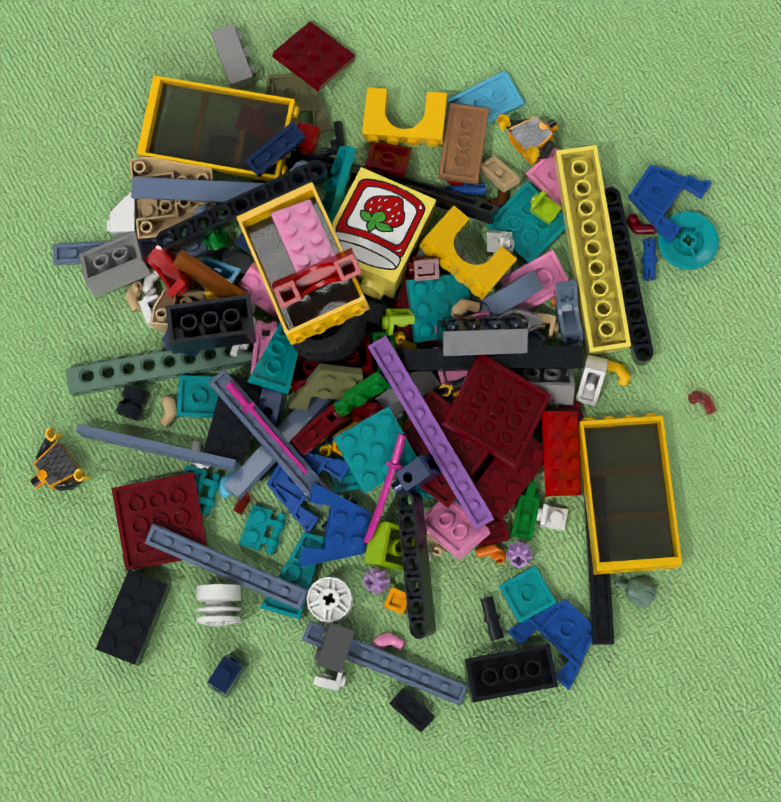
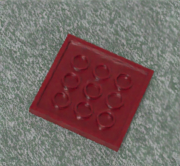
M476 355L441 425L514 468L518 465L551 395L486 355Z
M431 390L424 401L469 477L472 478L490 453L441 425L451 404ZM409 419L402 431L406 435L416 457L431 455L411 419ZM443 474L421 487L447 508H450L457 498Z
M195 472L111 488L126 571L182 561L180 558L145 544L152 524L159 525L208 546Z

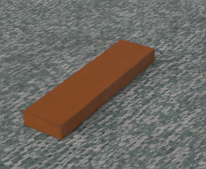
M183 249L178 253L173 266L218 297L225 298L247 294Z

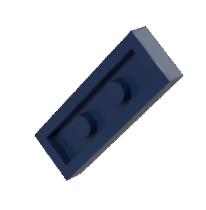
M292 121L245 161L254 173L261 177L307 138Z

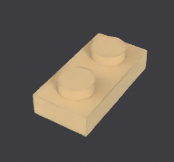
M496 156L481 163L480 172L502 192H506L520 183V177Z

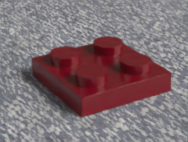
M372 142L365 163V169L376 174L404 179L412 148L383 142Z

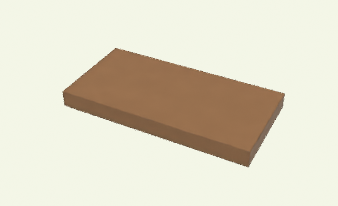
M449 104L438 180L478 185L489 108Z

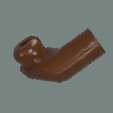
M498 188L497 197L492 200L489 199L487 202L500 206V209L507 202L508 190L502 192Z

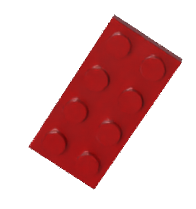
M544 411L542 413L545 497L581 495L578 412Z

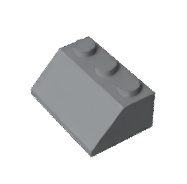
M135 231L79 254L85 283L95 298L151 275L149 264L144 260L146 258L145 252Z
M573 369L511 370L549 393L551 397L547 405H573L575 388Z

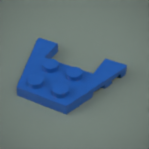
M650 165L628 198L667 243L670 244L681 227L664 217L669 207L682 189L702 199L712 182L708 180L703 182L696 180L695 177L690 175L685 177L675 174V171Z
M296 450L318 476L321 475L323 470H326L338 479L343 480L349 470L345 461L312 453L305 457L299 450ZM278 464L266 484L292 513L291 515L301 524L304 531L310 534L320 517L302 507L307 496Z
M312 483L309 502L330 505L323 548L301 546L299 565L308 566L364 554L366 547L364 539L369 528L371 512L318 484Z
M565 599L512 627L507 633L522 645L535 630L540 632L568 659V662L560 669L556 677L569 690L592 639L591 622Z

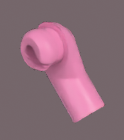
M392 633L376 636L373 640V646L381 650L388 645L401 650L405 643V640Z

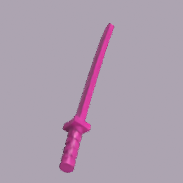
M232 381L226 384L225 387L243 406L244 413L249 411L301 471L307 474L308 471L253 409L255 404L248 402L247 398L244 397Z
M398 433L392 459L386 462L389 469L364 543H368L374 535L396 469H402L399 461L406 440L405 434Z

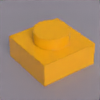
M391 587L383 607L404 615L407 607L406 593Z

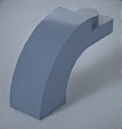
M533 269L516 277L500 289L487 294L483 300L479 298L475 301L480 302L479 311L490 310L491 315L497 316L525 301L541 290L543 286Z
M576 279L555 283L554 301L562 346L583 345V329L578 309Z

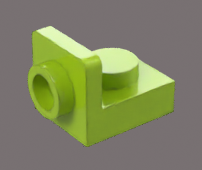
M542 190L540 194L536 193L532 197L530 212L550 225L562 210V207L546 196L547 192Z
M386 309V315L382 317V328L386 330L388 336H393L395 324L400 327L414 324L415 316L411 309Z

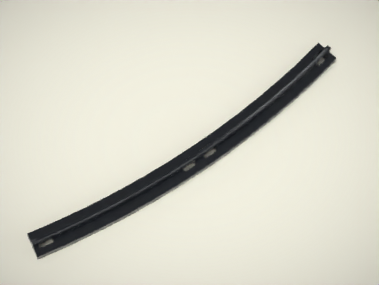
M213 135L210 142V154L234 158L238 139ZM245 140L241 160H246L264 144ZM292 150L290 158L286 160L285 166L288 169L293 168L294 164L299 161L311 162L320 160L327 168L328 177L332 178L333 176L330 171L335 158L309 153L308 156L297 153V150ZM356 163L351 165L349 183L354 182L361 167L365 169L364 165ZM318 167L315 168L313 172H317L318 175H321L323 169ZM380 175L436 199V207L449 211L455 206L467 217L487 224H493L495 216L499 212L500 206L409 177L399 179Z

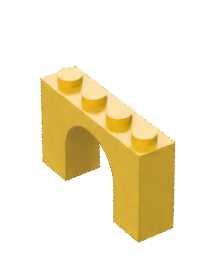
M367 87L362 129L364 140H367L369 143L386 141L388 144L397 145L399 142L406 143L409 146L426 144V146L437 148L439 145L443 146L449 101L448 94L427 91L425 113L422 120L412 128L400 129L393 126L387 120L388 90Z
M453 206L427 234L419 247L422 248L426 255L438 257L440 267L448 270L458 282L468 287L473 295L483 300L515 263L517 258L501 246L483 264L473 265L463 261L455 251L454 238L464 228L469 218Z

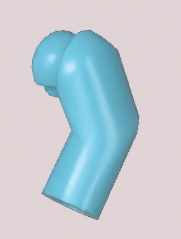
M230 472L221 478L219 485L221 497H230L231 493L223 485L236 472Z

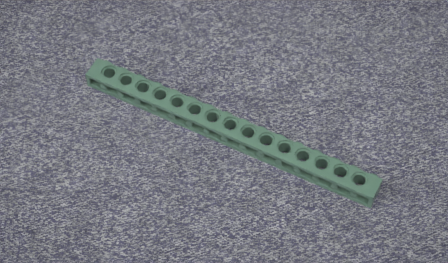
M366 327L364 335H370L371 337L372 333L386 332V330L382 328L381 331H371ZM263 331L262 335L270 336V332L266 333ZM232 346L214 348L211 351L216 352V357L208 360L206 355L211 351L200 350L193 363H186V358L190 355L183 353L173 354L171 350L157 349L153 350L152 354L135 353L129 358L118 356L113 357L112 361L107 362L95 360L90 365L84 366L83 364L71 365V368L65 369L69 394L75 397L124 388L125 385L136 386L179 378V375L192 376L252 365L253 352L250 353L239 349L238 355L232 357L226 355L227 350L232 348ZM175 359V364L172 367H166L167 360ZM150 362H154V369H152L151 371H147L145 369L146 365ZM127 367H135L132 374H125ZM113 369L114 375L110 378H105V373ZM89 373H93V379L89 382H86L85 376Z

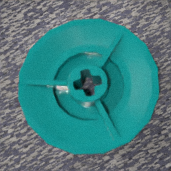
M684 211L673 214L668 218L681 227L670 244L658 233V246L661 255L669 264L679 269L695 270L704 267L713 260L718 250L719 236L716 227L707 217L697 212ZM685 238L692 241L690 246H687V243L684 242Z

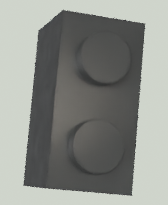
M332 623L329 624V627L324 626L321 639H324L322 648L317 647L314 660H317L316 665L342 673L355 631Z

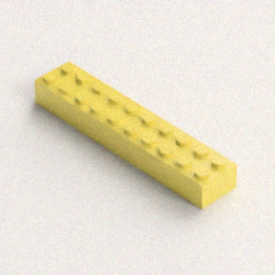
M597 145L558 150L554 155V163L573 276L577 282L578 306L587 355H597L628 350L631 347Z

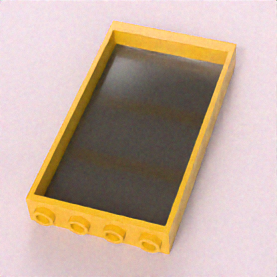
M153 75L137 155L141 158L154 157L211 168L215 172L270 181L287 173L288 167L285 165L287 158L291 156V152L261 177L254 173L245 160L292 121L295 122V118L298 119L300 107L295 99Z
M312 182L236 217L291 345L301 343L306 338L315 334H321L326 329L340 325L345 320L354 316H360L370 309L355 276L343 282L337 281L318 287L308 293L302 300L284 308L281 307L274 293L272 282L293 274L295 271L272 220V212L310 199L335 255L343 251Z
M650 413L645 414L644 417L626 415L620 419H615V416H607L603 420H595L592 417L582 419L578 424L579 451L594 575L678 569L682 566V557L663 416Z

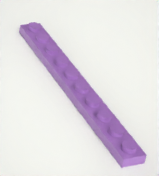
M387 336L368 346L369 350L474 528L477 530L494 520V517Z

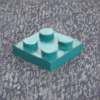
M179 375L177 417H213L219 395L208 382L215 376Z
M536 566L498 586L519 624L556 604Z

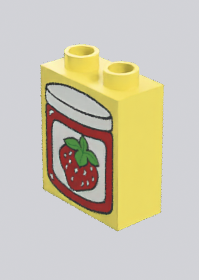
M361 167L332 226L343 251L351 247L362 271L361 274L355 276L362 292L374 299H381L383 295L394 298L401 284L402 277L407 272V263L411 262L410 256L415 255L421 239L433 219L436 199ZM329 239L330 245L335 255L338 254L339 252L334 244L333 239Z

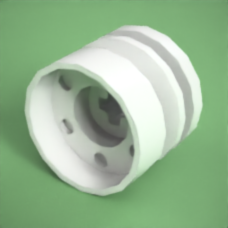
M321 578L313 583L308 591V609L322 623H340L352 611V593L347 585L338 578ZM331 594L335 602L330 603L328 606L324 598L329 597Z
M231 584L196 586V601L206 603V607L196 609L197 613H206V616L197 617L196 623L210 627H224L241 623V617L232 616V613L241 612V608L232 606V602L241 600V586Z

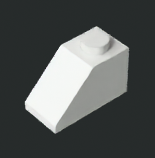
M131 192L110 212V219H107V230L110 231L114 238H120L134 231L137 234V200L131 198Z
M587 355L575 401L596 406L606 374L608 359Z

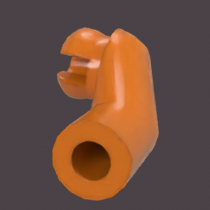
M495 544L475 548L477 558L489 556L497 564H502L506 560L505 551Z

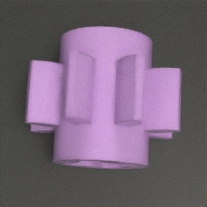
M518 541L514 545L510 544L506 558L511 559L510 565L521 568L526 564L530 565V560L533 558V550H529V544Z
M377 566L365 572L364 585L367 590H373L374 594H378L388 589L387 585L390 583V576L387 571H380V567Z

